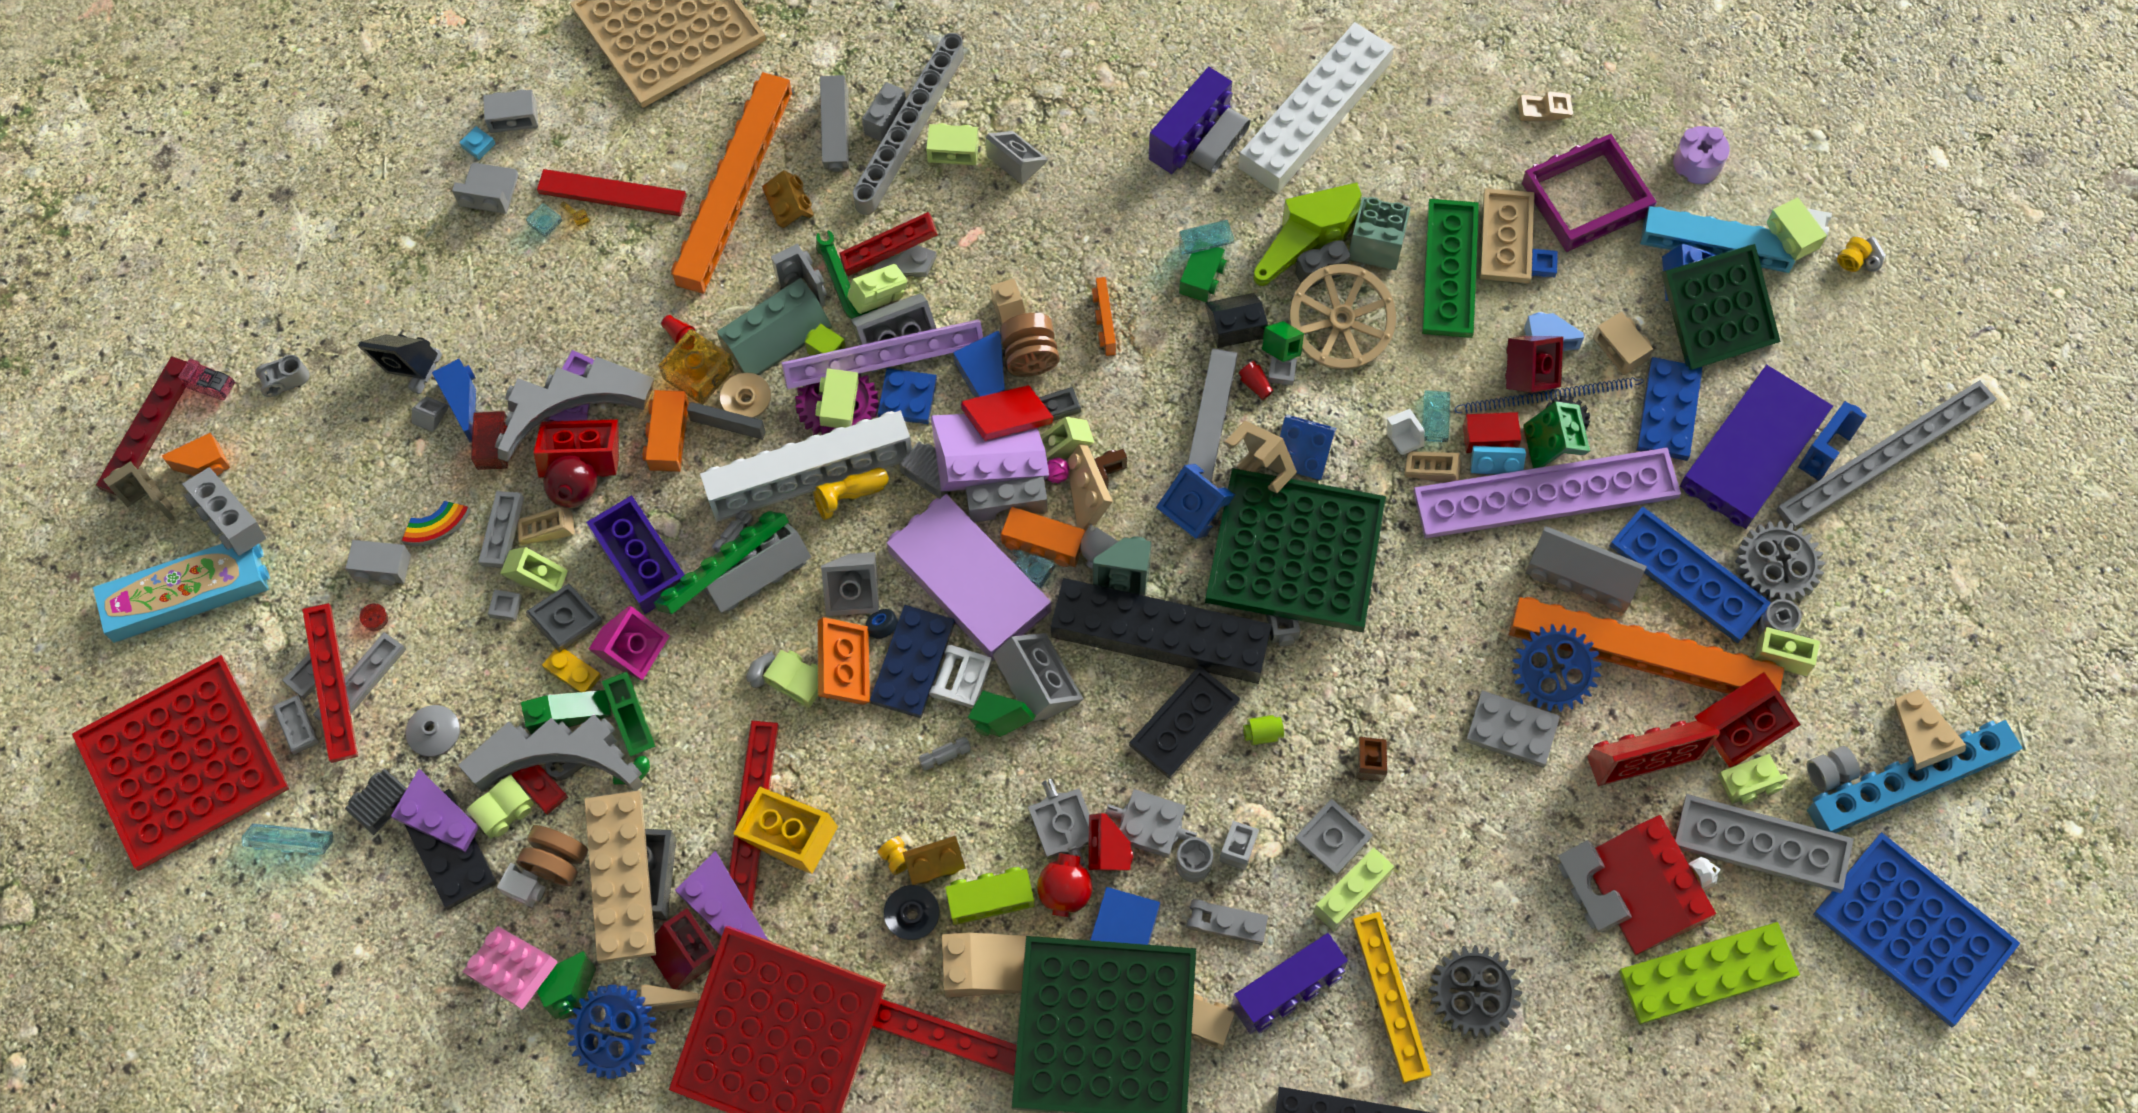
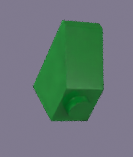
M982 691L967 718L975 725L974 729L981 735L989 736L991 734L1002 737L1033 721L1036 715L1024 702Z

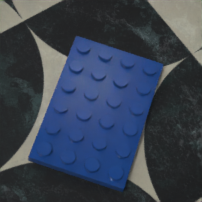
M1882 832L1847 872L1842 893L1831 891L1813 913L1816 918L1951 1028L1959 1022L2020 944L2018 940Z

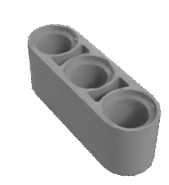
M1228 108L1197 146L1191 161L1214 173L1245 135L1251 120Z

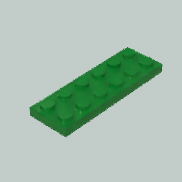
M1429 198L1422 334L1473 338L1479 202Z

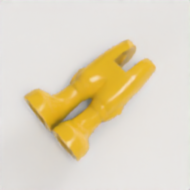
M878 467L861 474L848 475L839 482L825 483L817 486L816 490L813 491V496L821 518L823 520L831 518L837 509V501L843 498L856 499L883 490L889 480L886 470Z

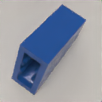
M999 331L953 352L954 363L975 398L1005 391L1001 334Z

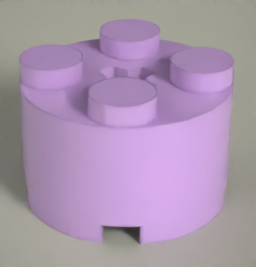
M1707 126L1687 129L1674 155L1673 164L1676 172L1680 176L1681 174L1688 178L1687 181L1695 184H1706L1713 181L1722 171L1730 151L1729 143L1723 131L1718 127L1711 128Z

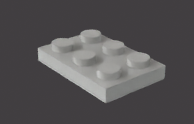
M1482 690L1466 742L1544 768L1560 716Z

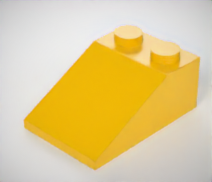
M759 787L733 834L784 863L813 874L838 826L831 816L824 811Z

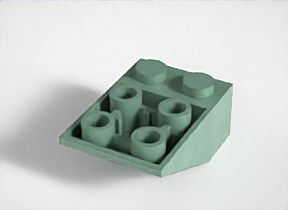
M1362 197L1349 250L1350 260L1397 270L1411 207L1398 202L1380 201L1374 197Z

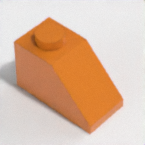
M211 433L162 455L173 471L192 476L199 474L209 467L218 476L224 470L230 468L219 443Z

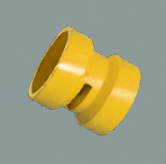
M1852 237L1847 242L1846 249L1842 250L1838 255L1837 262L1845 270L1856 272L1863 265V260L1867 259L1872 252V247L1865 239Z
M900 836L890 839L878 850L882 860H888V868L893 875L900 874L907 869L902 853L907 850L904 849L905 843Z

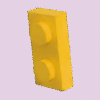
M555 648L542 664L546 671L577 692L591 691L602 677L598 671L566 649L559 652Z

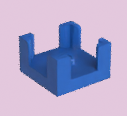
M1196 464L1184 465L1156 508L1195 539L1209 534L1213 528L1212 525H1209L1222 506L1229 505L1235 494L1225 487L1217 488L1201 475L1204 473L1203 469Z

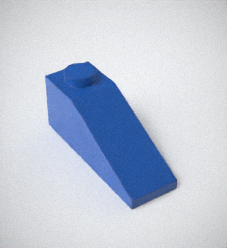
M457 359L433 371L432 374L469 442H472L475 439L476 388L472 380L476 379L469 365L464 367L461 360Z

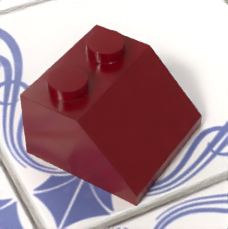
M1519 336L1508 338L1506 348L1507 370L1505 373L1506 389L1532 393L1561 387L1564 336Z

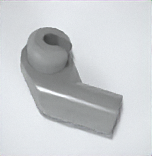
M1873 236L1866 240L1871 245L1872 252L1868 256L1865 266L1871 272L1878 271L1886 257L1878 241Z
M772 651L750 664L746 679L747 682H750L751 687L758 688L764 684L765 681L762 674L775 659Z

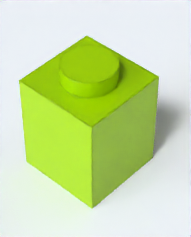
M821 323L815 330L812 329L805 339L807 353L811 356L846 348L844 338Z

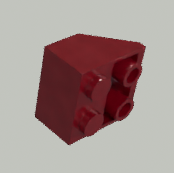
M688 908L665 922L654 934L656 955L651 956V958L672 989L680 990L711 968L716 950Z

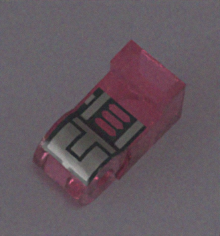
M191 358L179 375V379L187 389L219 400H225L236 383L233 378L225 373L203 366L199 361Z

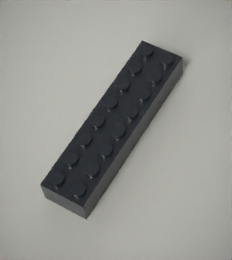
M1063 578L1051 622V638L1194 670L1201 666L1208 673L1259 684L1272 624Z

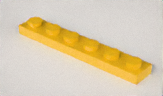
M1376 912L1353 918L1352 923L1402 1083L1406 1084L1431 1077L1429 1064L1381 913Z

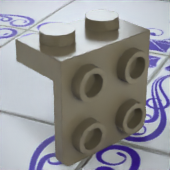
M130 461L123 467L113 470L109 476L103 479L127 508L148 494L169 520L175 518L170 512L174 507L163 496L158 485L143 467L137 469Z

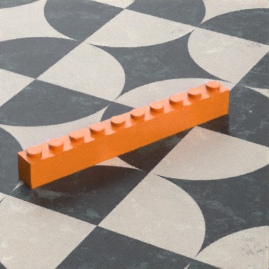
M762 72L759 80L754 82L752 96L750 100L745 102L742 119L736 122L733 139H729L725 157L718 163L717 175L709 183L708 195L700 203L699 215L691 223L688 240L682 243L679 260L675 261L672 266L671 275L676 286L702 294L705 293L792 95L789 79Z
M1519 597L1515 606L1508 634L1513 637L1531 641L1530 632H1534L1537 636L1540 635V626L1546 632H1549L1551 624H1554L1556 631H1559L1562 624H1565L1567 633L1574 627L1576 628V637L1583 633L1586 635L1583 641L1584 644L1591 641L1594 643L1589 651L1599 652V655L1594 657L1595 659L1725 694L1732 693L1765 672L1780 693L1784 667L1777 666L1772 661L1750 659L1746 654L1724 652L1722 648L1716 646L1705 647L1698 645L1690 639L1679 640L1672 638L1664 632L1653 633L1645 631L1644 628L1637 625L1627 626L1619 624L1611 618L1600 619L1593 617L1585 611H1570L1559 604L1548 605L1540 603L1539 600L1532 597ZM1562 643L1558 646V649L1572 652V647L1568 643Z

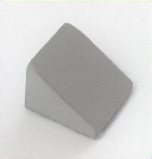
M426 396L412 408L411 421L414 425L433 432L445 415L448 405Z

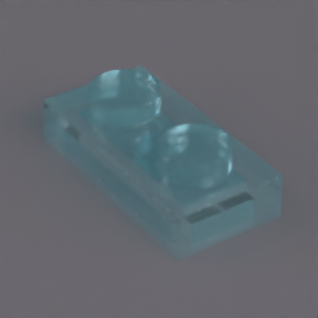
M1425 390L1423 395L1422 427L1425 431L1424 441L1448 442L1450 392Z

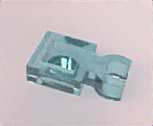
M1014 549L1013 554L1019 559L1013 563L1035 586L1042 588L1055 569L1054 564L1033 553L1026 558L1021 550Z

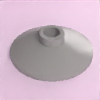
M440 705L423 707L415 712L407 723L405 733L407 743L414 752L421 756H440L448 752L456 744L460 735L459 720L447 707ZM429 725H435L432 731H426Z

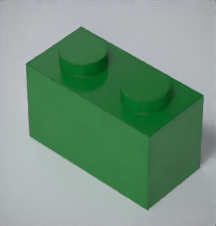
M1196 240L1180 280L1179 294L1208 302L1210 295L1216 294L1219 285L1217 277L1219 274L1223 275L1227 265V260L1224 259L1225 249Z

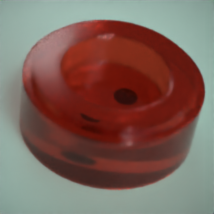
M372 603L361 610L359 618L367 630L378 631L386 626L388 613L380 604Z

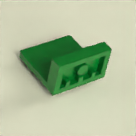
M1555 401L1523 425L1533 469L1546 466L1563 453L1584 456L1591 451L1579 405Z

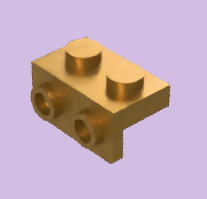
M785 170L762 186L778 226L782 228L791 224L801 215L808 218L814 216L811 209L812 203L802 188L804 186L802 180L796 174L793 175Z
M956 836L902 852L912 885L925 884L934 878L953 875L960 870L966 869Z

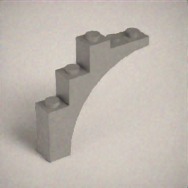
M595 357L593 364L588 363L583 377L557 367L554 375L549 374L544 388L518 378L514 386H509L505 396V400H508V410L510 412L505 422V425L508 427L504 434H499L495 444V448H498V458L508 462L517 445L533 428L545 419L566 409L585 404L612 403L644 410L653 390L654 378L599 357Z
M595 714L573 733L563 722L557 724L552 718L531 736L520 725L515 728L510 722H507L458 765L481 792L501 778L520 769L551 762L579 763L601 769L620 779L633 791H638L643 786L639 779L642 773L632 762L627 765L621 759L624 754L614 744L617 742L612 734L615 729L605 718L600 721Z

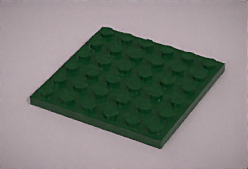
M1232 468L1228 490L1234 493L1235 496L1229 505L1224 506L1205 603L1364 633L1386 496L1290 479L1278 493L1269 490L1268 486L1277 476Z
M1026 936L1012 1110L1051 1113H1187L1196 948Z

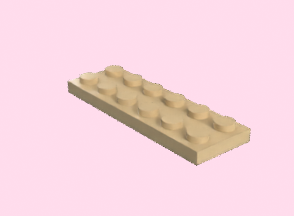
M638 790L584 798L597 962L601 964L656 955L642 793Z

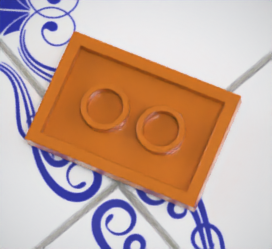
M826 617L818 620L819 697L861 705L870 702L868 626Z

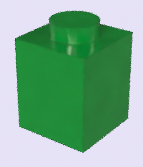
M1284 321L1267 326L1264 330L1262 350L1282 362L1299 357L1302 352L1304 333Z

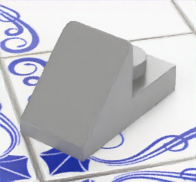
M1233 821L1220 854V862L1246 870L1259 829Z

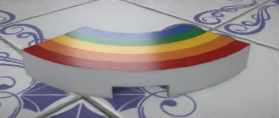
M444 501L440 508L432 515L423 518H410L402 538V543L409 546H424L436 543L435 541L448 534L451 535L459 529L471 510L468 506Z

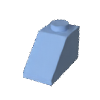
M1534 313L1528 316L1524 327L1526 336H1564L1563 351L1580 349L1584 339L1583 332L1554 313Z

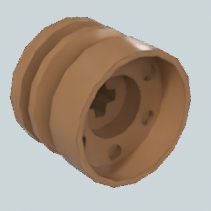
M1042 313L1020 314L1008 319L1000 327L1003 348L1006 349L1007 369L1011 374L1022 377L1036 376L1052 370L1060 362L1057 343L1054 341L1055 334L1052 319L1048 315Z

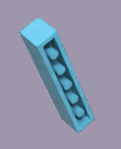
M1649 206L1644 218L1640 242L1642 245L1673 250L1680 244H1685L1718 255L1755 244L1761 268L1789 273L1795 263L1793 257L1784 250L1778 237L1763 226H1750L1737 221L1729 222L1711 216L1703 217L1689 212H1677L1663 207Z

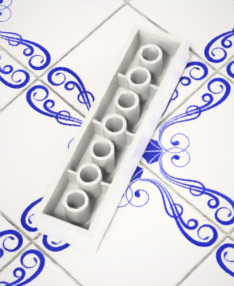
M1354 22L1240 152L1238 168L1278 194L1391 64L1394 46Z
M901 410L897 412L890 411L872 420H861L853 426L839 427L821 436H810L805 441L799 443L785 444L780 449L762 451L748 459L734 460L731 464L723 467H711L706 472L700 473L713 515L716 522L737 516L741 510L749 512L812 492L819 485L842 481L848 475L861 474L874 468L880 467L884 469L900 464L911 451L912 445Z

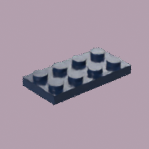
M904 605L872 692L870 703L922 718L930 696V689L936 679L953 631L955 619Z

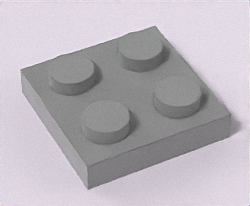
M1331 799L1299 832L1294 840L1336 877L1372 839L1373 834Z

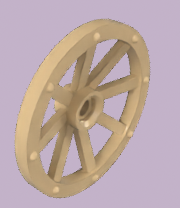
M1335 264L1316 270L1299 285L1291 301L1289 323L1304 334L1331 327L1332 331L1322 352L1316 350L1305 336L1302 351L1310 359L1322 366L1347 370L1370 363L1384 351L1395 330L1396 309L1389 290L1373 273L1355 265ZM1333 275L1356 277L1344 304H1340L1332 278ZM1323 278L1333 309L1305 294L1313 284ZM1365 281L1378 293L1381 300L1353 310L1351 306ZM1301 302L1327 316L1328 319L1300 326L1299 308ZM1383 307L1385 308L1386 325L1384 331L1355 321V318ZM1337 317H1343L1345 319V322H1339L1337 320ZM1350 328L1378 338L1380 341L1372 350L1361 355ZM1339 332H1342L1353 358L1338 359L1328 356Z

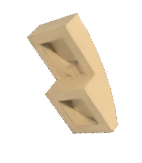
M1547 92L1544 97L1521 95L1517 100L1520 121H1551L1569 118L1573 115L1570 94Z

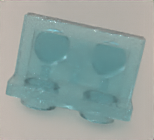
M1228 219L1182 230L1179 233L1181 255L1234 243V236Z

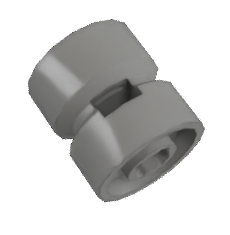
M1777 599L1771 602L1758 620V634L1761 635L1766 627L1793 633L1801 622L1800 609L1795 603L1786 599Z
M1844 745L1829 751L1828 756L1823 754L1808 760L1806 763L1811 782L1822 793L1839 787L1840 783L1845 784L1860 776V767L1856 757Z
M1191 837L1184 840L1179 846L1176 869L1178 874L1186 881L1199 882L1204 880L1212 868L1213 850L1206 840L1199 837Z

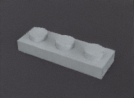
M496 491L478 562L481 566L503 568L508 552L512 549L524 496L521 493Z

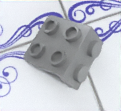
M473 163L470 166L465 184L454 183L452 192L460 207L507 214L519 174L516 169Z

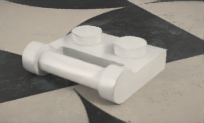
M947 645L944 653L946 655L936 684L931 687L929 695L939 700H947L973 709L983 688L992 658L960 647ZM956 659H961L963 661L952 690L945 689Z

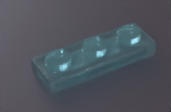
M254 823L242 835V846L253 847L256 850H280L284 853L301 852L312 856L323 855L333 842V832Z

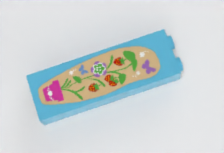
M219 544L93 587L104 634L115 643L269 590L266 580H269L270 576L266 566L261 563L260 558L264 557L261 545L257 544L238 556L232 548L227 550L223 544Z

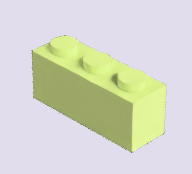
M1373 847L1316 904L1314 914L1334 932L1391 875L1394 866Z

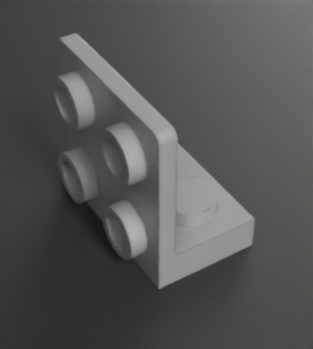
M797 243L771 256L776 281L781 289L799 278H804L821 307L826 306L824 296L827 293L822 285L824 284V279L818 269L813 270L811 266L813 264L812 259L806 250L802 251Z

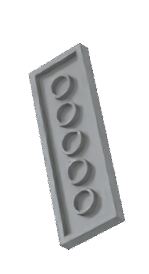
M1689 794L1685 796L1675 838L1680 850L1842 893L1854 838Z

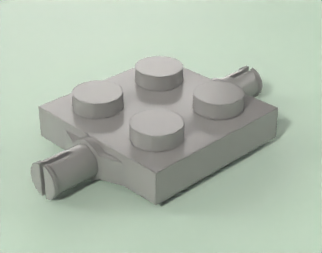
M1048 779V784L1045 780L1042 782L1047 797L1040 803L1028 806V811L1046 858L1056 857L1059 853L1080 856V864L1084 866L1085 862L1083 861L1080 849L1089 845L1090 814L1081 791L1078 788L1067 793H1057L1053 779Z
M1136 789L1133 790L1130 801L1124 809L1108 804L1105 812L1108 816L1120 819V830L1131 842V846L1169 858L1172 847L1178 839L1186 840L1197 836V832L1182 828V818L1186 805Z

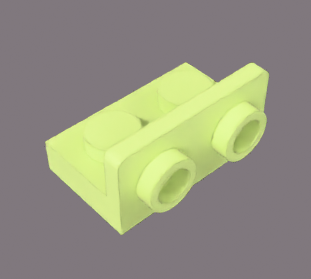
M1770 754L1720 771L1718 774L1732 804L1740 801L1742 804L1750 803L1758 798L1757 795L1764 792L1767 795L1777 793L1783 789L1782 785L1788 779L1786 774L1780 775Z

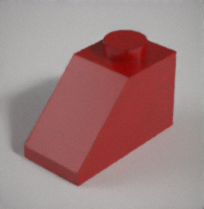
M1106 813L1090 814L1088 870H1131L1133 861L1131 842Z

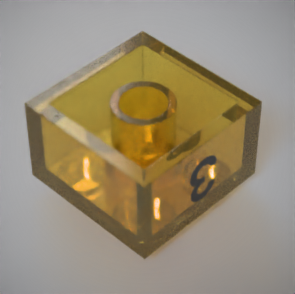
M691 328L658 365L663 380L678 390L685 391L687 396L702 405L734 370L729 353Z

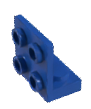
M1288 414L1285 416L1279 437L1283 438L1297 471L1296 474L1318 480L1322 479L1337 428Z

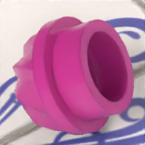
M1056 457L1047 462L1049 470L1047 481H1050L1052 484H1059L1068 478L1070 467L1064 459Z

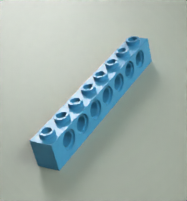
M1993 720L1980 726V731L1972 734L1971 731H1966L1958 735L1966 744L1965 752L1961 753L1965 757V761L1955 755L1937 762L1942 771L1936 770L1933 764L1915 770L1914 759L1911 755L1908 757V762L1900 764L1899 761H1896L1884 768L1885 772L1878 775L1875 771L1868 773L1860 778L1861 782L1854 785L1851 782H1847L1836 788V793L1828 795L1827 792L1817 795L1812 799L1813 803L1807 809V812L1817 829L1836 834L2010 759L2023 748L2006 720L1997 724ZM1980 742L1985 743L1989 750L1983 749ZM1908 772L1915 774L1918 781L1912 780ZM1884 782L1891 784L1894 792L1889 791L1885 787ZM1860 793L1868 795L1870 802L1864 801ZM1836 803L1842 804L1846 808V812L1838 810Z

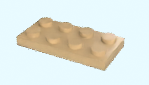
M1484 189L1480 279L1530 284L1532 276L1534 192Z

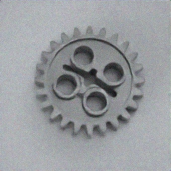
M1768 521L1765 528L1759 524L1755 531L1751 529L1747 537L1743 538L1741 541L1742 546L1737 550L1739 556L1735 562L1742 564L1737 570V573H1745L1742 581H1750V587L1758 589V593L1761 595L1766 594L1767 600L1771 601L1773 597H1776L1777 599L1786 598L1793 602L1795 597L1801 601L1805 594L1810 595L1814 590L1813 588L1819 585L1820 581L1818 579L1824 574L1820 569L1823 568L1825 562L1819 560L1823 552L1815 551L1819 543L1809 542L1812 537L1811 534L1805 537L1801 535L1803 532L1802 527L1794 531L1793 523L1784 528L1782 521H1779L1776 527H1774L1771 521ZM1784 545L1790 546L1794 551L1787 550ZM1758 549L1765 550L1769 556L1762 555ZM1792 569L1798 570L1802 576L1793 573ZM1766 573H1770L1773 576H1775L1776 580H1772L1769 577H1767Z

